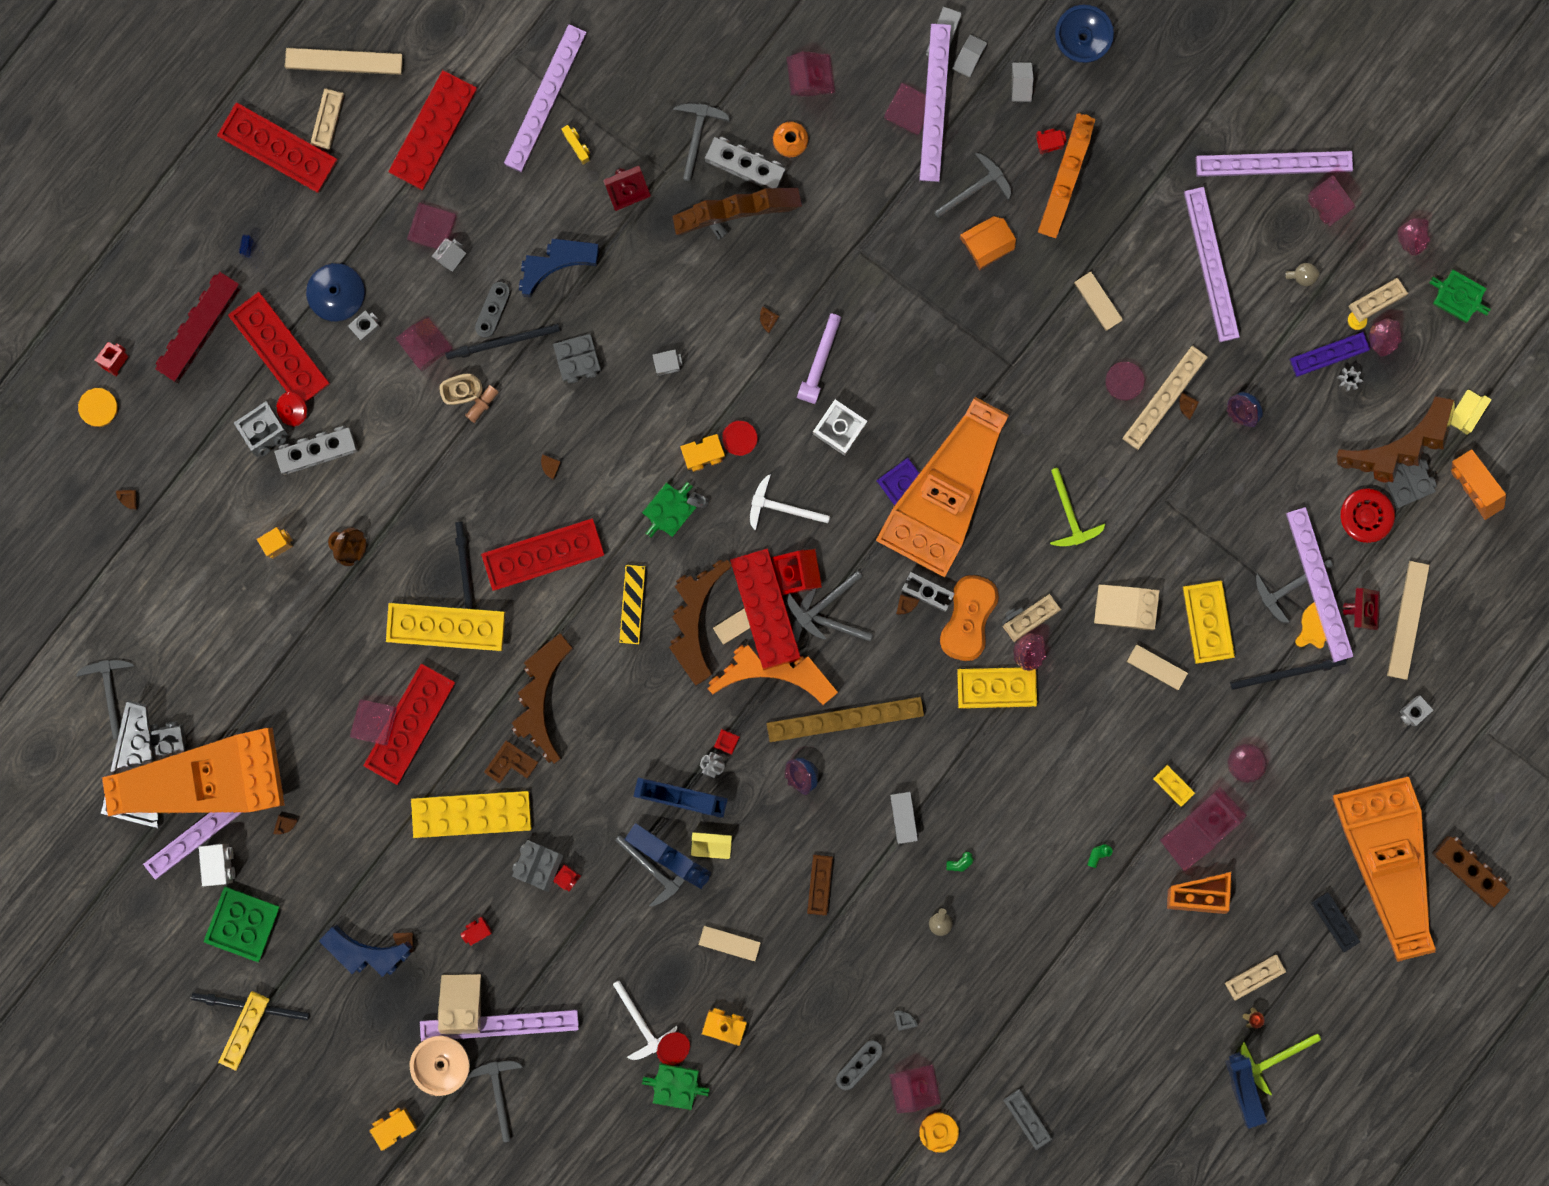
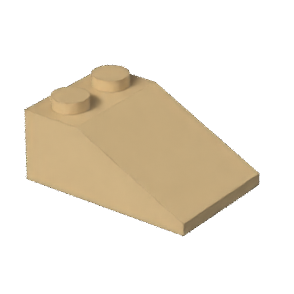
M1098 585L1094 623L1155 630L1159 590Z
M481 974L442 975L438 1010V1030L440 1034H480Z

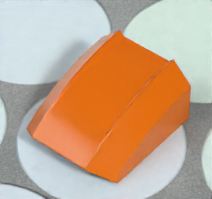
M994 216L960 235L961 241L966 245L979 270L1015 249L1016 238L1005 220Z

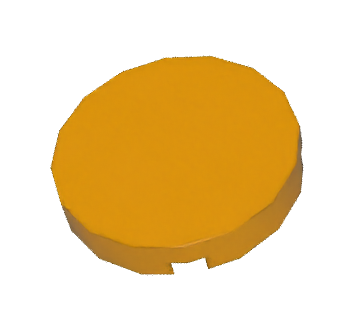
M93 388L81 396L78 403V411L85 423L94 427H103L110 424L114 417H116L118 404L116 398L109 391L103 388Z
M944 1113L928 1115L922 1121L919 1128L920 1139L923 1145L933 1152L950 1150L959 1136L955 1120Z

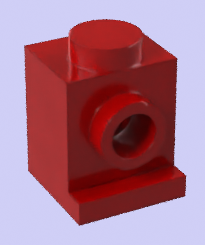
M1049 129L1044 131V134H1041V131H1038L1036 133V140L1040 154L1063 149L1066 142L1065 132Z
M107 342L95 361L102 369L117 377L118 370L128 356L125 353L126 349L117 343L113 345Z
M565 864L555 876L553 882L570 892L581 876Z
M483 916L478 918L479 923L473 921L466 925L467 930L460 934L466 944L469 943L471 946L493 933Z

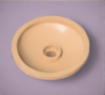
M446 1036L430 1037L421 1042L414 1050L410 1060V1073L413 1081L422 1091L435 1096L448 1095L459 1089L465 1082L469 1073V1058L463 1046L456 1040ZM438 1061L444 1062L443 1068L438 1066Z

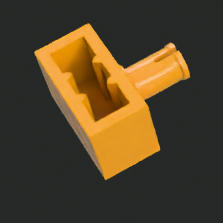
M714 1008L713 1011L709 1010L702 1034L740 1046L747 1021L743 1020L744 1017L733 1014L732 1017L724 1015L725 1011Z

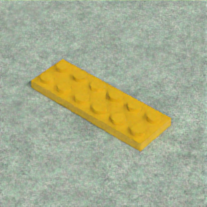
M389 603L386 642L503 651L506 612Z
M529 791L411 799L413 838L531 830Z

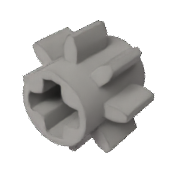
M1351 367L1349 371L1344 368L1342 370L1344 375L1337 377L1341 379L1339 387H1346L1347 392L1351 387L1354 390L1358 389L1356 383L1363 382L1362 379H1359L1361 371L1355 372L1354 367ZM1351 376L1354 378L1352 382H1347L1346 380L1348 377Z
M713 752L705 755L700 762V766L703 769L702 773L715 778L716 774H721L725 767L724 762L721 761L723 757Z

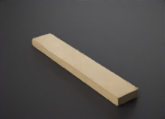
M286 48L285 68L402 75L403 55Z
M1191 346L1122 439L1136 450H1139L1207 359V356L1194 346Z
M1409 561L1387 676L1408 679L1429 565Z

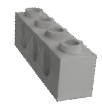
M714 137L705 157V162L762 188L779 187L785 174V168H783L781 163L777 161H772L771 163L765 160L766 157L759 153L751 154L747 152V148L741 145H737V147L731 145L730 141L726 138L720 137L718 139ZM725 152H732L734 157L726 160L723 157ZM745 159L750 160L752 163L748 168L741 166V162ZM762 167L769 170V173L765 176L758 173V170Z
M341 426L335 428V432L330 434L322 432L315 435L316 438L311 440L303 438L297 441L298 444L279 446V450L274 452L281 474L287 475L358 452L352 430ZM338 439V447L335 449L330 448L331 440ZM314 445H320V452L316 455L312 454L311 448ZM301 451L302 457L297 461L293 460V453Z

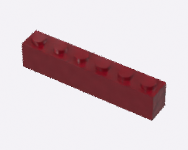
M221 272L211 278L209 282L210 287L207 291L204 290L199 297L200 302L190 310L188 320L180 325L177 330L178 335L175 339L170 340L166 347L168 350L164 356L161 355L156 361L157 367L155 369L177 384L242 288L240 284Z

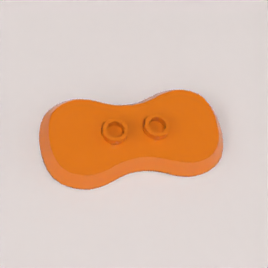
M976 575L964 576L955 585L953 591L955 593L953 596V614L940 636L942 650L948 656L962 661L974 660L982 654L986 642L985 624L989 615L996 607L999 598L996 585L992 581Z

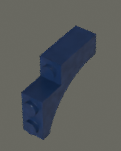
M552 239L551 244L547 245V255L550 256L549 258L526 255V260H522L521 272H524V278L520 279L519 291H522L523 297H531L537 286L547 276L560 269L575 265L597 266L599 245Z
M642 778L637 779L633 796L721 818L724 817L728 800L727 798Z
M634 824L625 838L627 842L698 888L702 889L708 882L712 872L638 824Z
M337 925L333 926L319 940L351 974L356 971L360 973L368 965L367 961L382 977L386 974L390 976L398 968L396 964L400 960L404 962L412 954L409 950L413 947L408 941L393 947L368 946L352 939Z
M1240 1053L1230 1055L1229 1060H1226L1225 1063L1232 1080L1230 1083L1245 1126L1250 1129L1267 1123L1255 1086L1250 1058Z

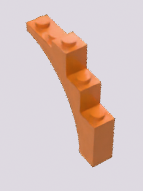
M1079 113L1076 115L1038 233L1053 238L1057 237L1096 120L1088 115Z
M741 645L734 651L735 656L733 659L737 662L735 666L732 663L724 670L726 674L721 678L716 676L708 683L710 685L708 690L714 695L722 688L740 680L757 677L776 678L800 686L813 695L822 705L838 693L809 657L804 658L802 656L801 660H797L794 663L796 666L794 668L787 663L763 671L760 659L748 645L746 647Z

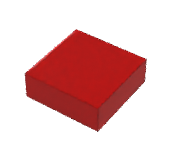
M721 729L714 747L732 755L739 736Z

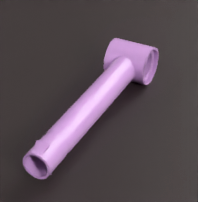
M830 314L807 382H802L797 395L798 399L816 404L821 389L817 386L841 317L838 315Z

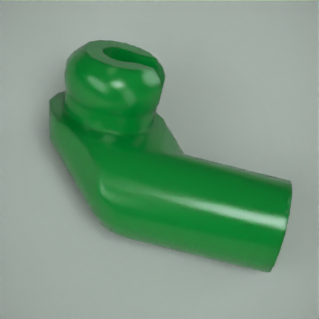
M1103 844L1093 848L1087 865L1096 868L1099 859L1112 855V847Z
M963 853L962 858L958 862L947 861L946 870L965 871L974 861L972 853Z

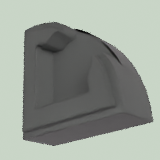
M692 492L687 500L688 504L701 508L707 507L710 499L696 492Z
M894 1011L898 1031L918 1026L915 1019L909 1013Z

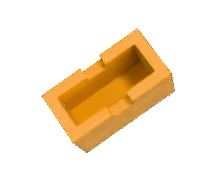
M717 434L703 438V443L698 445L694 441L680 446L688 470L692 469L695 472L704 469L703 465L711 463V466L722 462L725 455Z
M278 527L257 539L266 556L272 559L293 547L290 543L293 539L288 531Z
M397 1108L389 1113L390 1118L385 1121L381 1118L372 1124L374 1127L370 1132L381 1151L398 1141L396 1137L399 1135L404 1138L418 1128L406 1108L403 1110Z

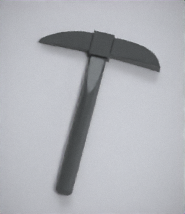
M700 103L683 104L673 108V110L695 113L697 116L683 177L685 181L691 180L704 118L709 116L730 122L728 115L722 110Z
M975 153L988 170V175L935 211L936 217H941L991 181H996L1007 200H1009L1011 190L1002 171L990 159L982 154Z
M1331 560L1323 562L1326 570L1333 566ZM1257 573L1256 585L1262 602L1278 621L1289 623L1275 602L1306 583V575H1302L1275 593L1270 594Z
M859 571L855 572L807 613L801 610L789 594L787 599L789 609L802 627L812 635L825 640V636L811 622L812 618L862 578V574Z
M816 589L810 591L802 601L800 608L804 613L809 611L808 609ZM815 615L811 620L867 641L873 639V634L819 615ZM796 618L793 626V635L798 643L802 626Z
M105 660L81 668L76 677L97 672L102 673L112 736L114 740H118L120 730L110 672L113 669L133 667L134 665L126 661Z
M621 835L616 838L615 841L665 886V890L649 906L658 905L675 894L680 885L685 881L677 875L673 881L669 880Z
M516 1061L487 1063V1065L474 1069L467 1076V1078L488 1073L491 1075L503 1142H510L511 1138L498 1073H500L499 1071L523 1068Z

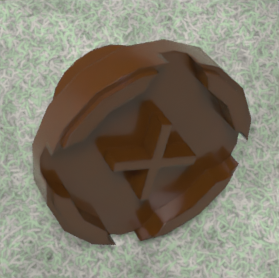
M352 527L342 532H333L329 536L328 546L333 551L334 559L337 563L347 567L354 565L356 560L362 558L366 549V538H364L362 531Z

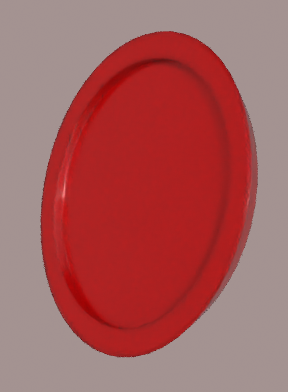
M293 392L284 393L279 397L276 409L281 421L292 427L302 424L307 415L304 400Z
M745 421L732 422L723 432V445L731 454L738 456L746 455L755 448L757 433L754 427Z
M679 1032L665 1035L657 1046L658 1059L666 1065H676L682 1062L689 1053L690 1042L684 1034Z

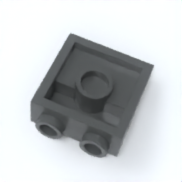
M591 334L553 344L563 382H568V384L575 383L581 377L593 378L598 376V372H601Z
M264 402L234 422L249 449L256 457L266 456L270 452V448L275 445L284 444L289 436L267 402Z
M1420 459L1419 466L1398 465L1394 483H1386L1396 508L1436 492L1434 488L1437 485L1434 478L1428 476L1426 470L1429 467L1425 459Z
M177 721L166 723V727H159L158 724L149 725L153 762L186 752L183 724L178 725Z
M527 840L520 848L521 855L518 862L513 865L512 870L514 873L512 877L549 892L563 855Z

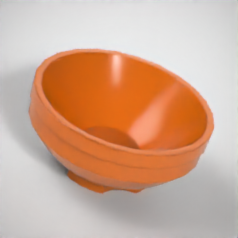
M786 122L776 129L773 136V144L781 155L796 157L805 151L808 144V135L800 124ZM788 132L796 134L797 138L792 143L785 140V135Z

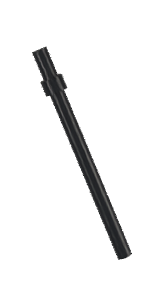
M556 324L469 347L467 345L461 346L460 349L445 352L447 360L461 356L465 358L473 353L560 332L559 325Z
M455 522L457 535L455 543L459 551L465 609H473L466 545H468L467 537L464 536L463 522Z
M1329 658L1323 659L1315 664L1230 682L1231 690L1319 670L1328 671L1332 670L1333 667L1346 665V659L1333 662V659L1330 660Z
M192 993L191 1000L204 1002L209 1006L221 1005L243 1009L246 1004L244 1001L217 997L216 994L210 993L208 995ZM266 1006L264 1011L266 1014L306 1021L309 1019V1013L272 1006Z

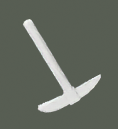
M770 475L763 479L753 496L750 523L755 531L761 507L824 523H829L830 516L765 499L764 495Z
M614 982L613 986L648 1041L647 1046L630 1054L627 1058L638 1060L657 1052L660 1040L665 1035L676 1032L677 1026L658 1039L654 1038L621 982Z

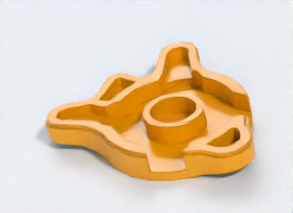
M1313 602L1302 614V631L1296 638L1295 643L1299 647L1310 643L1320 649L1324 647L1326 637L1315 603Z

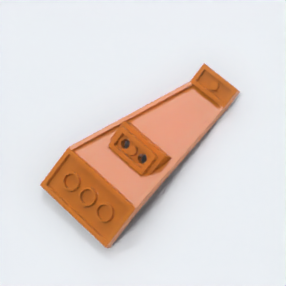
M974 397L966 414L895 504L876 541L945 577L964 542L1000 431L1009 415ZM932 489H938L939 493H934ZM950 498H955L956 502H951Z
M273 728L238 734L119 774L102 777L108 816L124 813L256 812L285 805Z
M1409 776L1333 795V802L1344 833L1391 943L1397 962L1434 953L1436 949L1429 932L1422 814ZM1403 852L1404 855L1400 856L1397 853ZM1384 857L1385 860H1379L1378 858Z

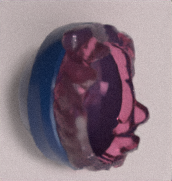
M1246 392L1230 396L1227 403L1228 416L1232 417L1233 423L1251 428L1255 427L1263 416L1261 403L1258 398Z
M804 758L790 759L786 763L784 777L788 779V786H792L804 795H808L810 791L817 787L819 771L812 762Z

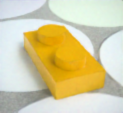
M568 125L561 129L562 133L582 164L584 165L589 162L588 155L590 152L585 144L581 145L577 140L580 136L575 128L570 129Z
M1168 765L1153 778L1180 807L1195 794Z

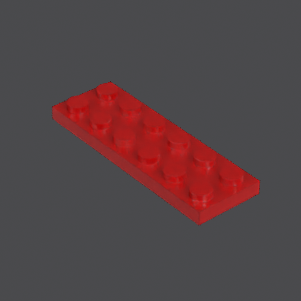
M442 70L388 172L423 191L472 101L477 88Z
M237 102L217 134L220 139L318 194L338 161L333 156Z
M257 292L228 314L286 392L298 394L306 403L330 385L260 292Z
M593 518L481 554L492 591L605 556Z
M768 549L731 559V565L763 671L801 660Z
M421 663L363 766L398 785L456 682Z

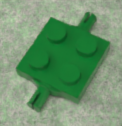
M1451 270L1447 279L1443 282L1434 276L1429 281V284L1438 288V294L1432 304L1465 323L1469 321L1471 315L1476 310L1485 316L1491 310L1481 304L1482 296L1487 288L1455 270Z
M666 482L644 509L642 514L649 518L652 523L651 527L645 532L648 535L652 531L649 535L650 538L653 537L658 529L665 531L669 536L673 537L696 509V506L687 503L688 498L686 495L693 488L692 485L687 488L688 482L680 491L674 489Z
M660 1063L655 1079L643 1076L642 1085L654 1086L653 1103L692 1110L696 1094L708 1096L709 1088L698 1087L697 1076L699 1070Z

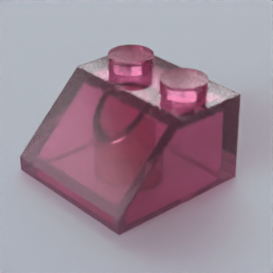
M800 52L786 57L791 95L806 97L834 93L829 54Z
M1333 175L1307 195L1310 205L1314 209L1317 208L1320 213V219L1324 224H1328L1329 227L1348 215L1356 207Z
M429 318L412 325L395 338L421 372L442 357L445 352L452 349Z
M1219 787L1187 818L1215 846L1236 828L1247 815Z
M933 1065L889 1074L897 1113L915 1112L940 1104Z

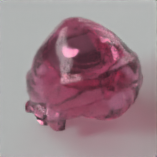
M1412 218L1399 227L1397 238L1404 251L1411 255H1419V253L1427 248L1426 244L1430 242L1427 231L1429 226L1427 219Z
M1386 318L1371 326L1369 332L1370 346L1379 356L1383 357L1398 348V343L1402 342L1400 323L1397 320L1394 321Z
M1028 633L1016 641L1013 649L1014 660L1023 670L1037 669L1042 665V661L1046 659L1043 636Z

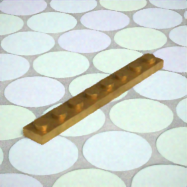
M921 697L770 722L767 723L769 741L776 742L923 717L924 713Z

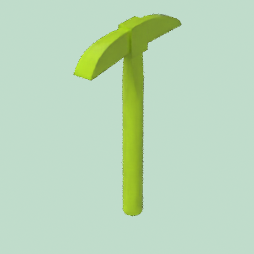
M1058 468L1052 469L1051 472L1073 534L1071 537L1057 540L1050 544L1054 546L1078 545L1099 535L1103 531L1105 524L1083 533L1080 531Z
M1315 1034L1258 1065L1254 1063L1245 1043L1241 1046V1055L1250 1058L1255 1084L1265 1093L1272 1095L1260 1075L1261 1071L1319 1042L1321 1037L1319 1034Z

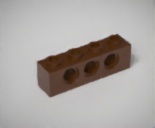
M1447 836L1432 852V855L1489 907L1494 908L1510 891L1506 887L1507 883L1499 876L1496 878L1491 873L1493 870L1487 864L1478 862L1476 860L1478 856L1471 850L1466 851L1462 847V841L1457 837ZM1455 852L1461 854V860L1457 863L1453 860ZM1471 865H1474L1476 868V873L1473 876L1468 874V868ZM1486 878L1491 882L1488 889H1484L1482 885L1483 880Z

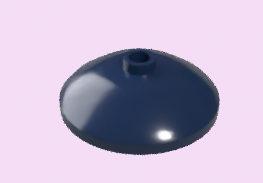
M1078 5L1068 9L1060 17L1055 30V39L1060 51L1070 60L1079 63H1090L1103 57L1109 50L1114 35L1109 17L1102 10L1091 5ZM1081 34L1086 36L1085 40L1080 39Z
M336 263L325 265L313 273L307 284L306 296L310 308L316 315L327 321L339 322L351 318L359 311L364 301L365 289L363 281L357 272L346 265ZM336 287L337 292L332 294L330 292L331 288Z

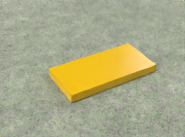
M1222 581L1184 586L1183 593L1195 664L1235 658Z
M1036 667L957 669L958 709L1037 707Z

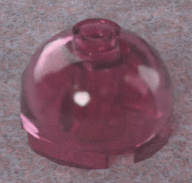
M1242 744L1234 748L1229 754L1227 761L1228 770L1238 781L1244 783L1255 782L1266 772L1267 757L1258 746Z

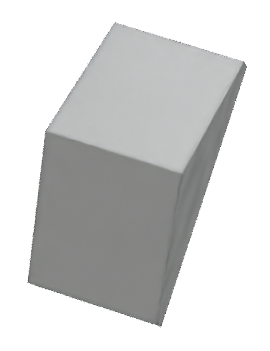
M970 35L960 51L953 70L970 78L987 43Z
M1012 63V102H1031L1033 86L1032 63Z

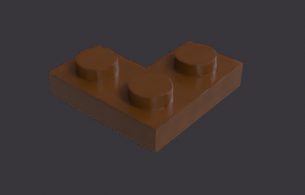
M506 740L484 773L498 783H501L512 768L528 779L539 762Z

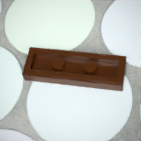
M813 855L807 914L827 916L833 858L831 856Z

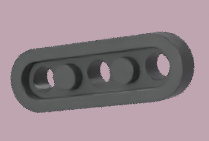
M497 282L492 285L476 322L475 330L482 338H489L494 334L510 296V290L503 282ZM499 288L503 289V293L501 295L496 294V291ZM491 306L496 307V310L493 313L489 312V308ZM483 324L488 325V329L486 331H483L481 329Z
M870 1040L861 1047L837 1074L836 1083L839 1088L849 1090L855 1086L881 1057L882 1047L880 1043ZM870 1047L876 1048L874 1054L869 1053ZM861 1061L863 1063L862 1068H856V1062ZM844 1076H848L850 1078L848 1083H844L842 1081V1078Z

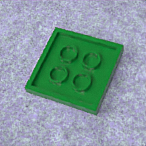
M225 886L204 943L259 963L280 906Z

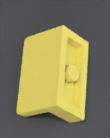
M1467 390L1454 410L1451 425L1465 434L1471 433L1491 399L1487 396L1480 397L1474 392Z
M693 832L691 855L729 859L732 836Z

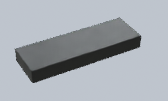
M1020 1089L1003 1099L1035 1150L1052 1140Z

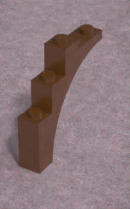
M765 188L753 194H735L723 200H705L693 205L691 209L672 216L676 235H682L729 220L761 214L790 212L802 207L798 188Z
M1434 397L1433 403L1423 420L1411 432L1391 444L1360 451L1339 449L1337 453L1338 465L1346 469L1355 468L1363 472L1371 471L1374 472V479L1383 483H1394L1399 463H1403L1406 466H1419L1424 446L1430 449L1444 450L1455 410L1454 400Z
M719 560L712 565L714 569L710 572L705 570L696 576L698 579L694 581L691 575L689 577L684 575L676 581L677 585H675V588L688 606L685 608L683 605L673 611L675 615L672 618L685 636L683 638L678 636L670 642L672 645L669 648L695 686L712 676L705 664L700 649L698 635L699 618L710 589L732 567L728 560Z
M561 633L524 662L526 665L524 670L530 677L534 676L535 679L518 692L520 696L518 698L519 702L524 707L528 706L529 709L512 722L514 726L512 730L517 737L522 736L526 738L531 734L532 738L530 740L537 748L540 746L544 750L542 754L549 763L553 762L554 764L559 762L561 757L556 752L547 732L545 698L555 670L573 650Z

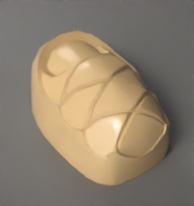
M462 374L449 378L440 385V394L446 405H458L474 401L483 392L480 380L472 374Z

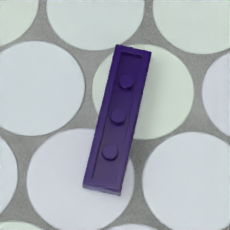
M1362 332L1290 358L1289 360L1295 376L1299 377L1368 352L1370 349Z

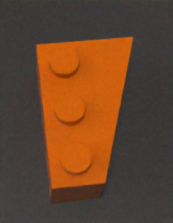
M1472 449L1452 461L1451 472L1453 476L1459 479L1464 491L1469 495L1484 520L1504 509L1506 493Z
M1231 872L1171 886L1168 889L1167 909L1226 914L1229 912Z

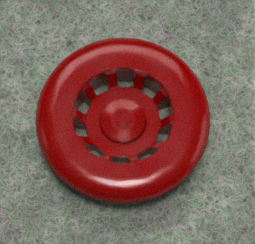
M1360 489L1346 498L1341 508L1340 518L1344 530L1350 537L1359 542L1372 543L1383 539L1391 531L1395 521V511L1389 498L1382 492L1375 489Z

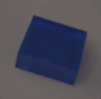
M242 236L239 250L242 257L250 258L253 243L251 236Z

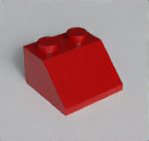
M815 549L801 550L772 557L773 568L781 595L822 588Z

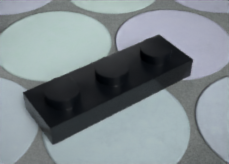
M1328 892L1311 902L1343 953L1360 943V940Z

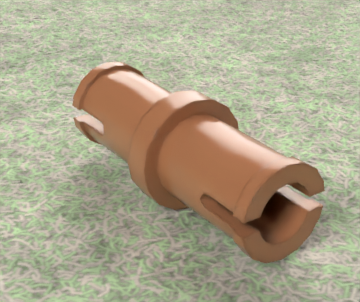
M489 385L480 398L475 400L476 403L465 416L475 423L484 410H488V405L499 392Z

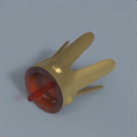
M1251 1008V1014H1243V1018L1249 1021L1246 1025L1247 1028H1259L1264 1024L1263 1014L1258 1013L1255 1008Z

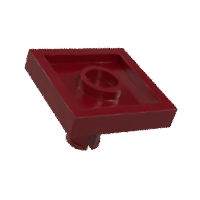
M640 166L627 171L622 168L618 169L615 172V176L603 180L615 211L651 197Z
M1356 588L1355 603H1344L1343 608H1352L1351 610L1343 609L1344 615H1355L1354 627L1378 630L1380 591Z

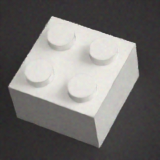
M834 400L814 429L813 435L845 456L866 426L867 421L837 400Z
M229 844L199 847L202 886L233 883V879H235V869L231 867L233 848L229 847Z

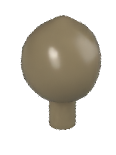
M1310 263L1300 264L1295 271H1286V279H1296L1297 283L1302 286L1314 284L1320 275L1318 269Z
M943 908L939 909V912L929 920V928L937 936L947 935L953 926L951 917L946 914V910Z

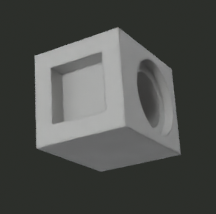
M445 238L432 257L446 269L453 272L466 255V252L461 249L463 245L455 239L450 241Z
M366 311L348 325L363 343L380 329L377 324L379 319L373 313L368 314ZM364 321L370 322V327L367 330L361 329V324Z
M675 350L653 354L657 376L680 371L679 366L683 365L681 355H676Z
M1416 696L1399 712L1402 714L1401 719L1405 724L1417 726L1433 709L1421 696ZM1413 707L1419 710V715L1416 718L1410 713Z

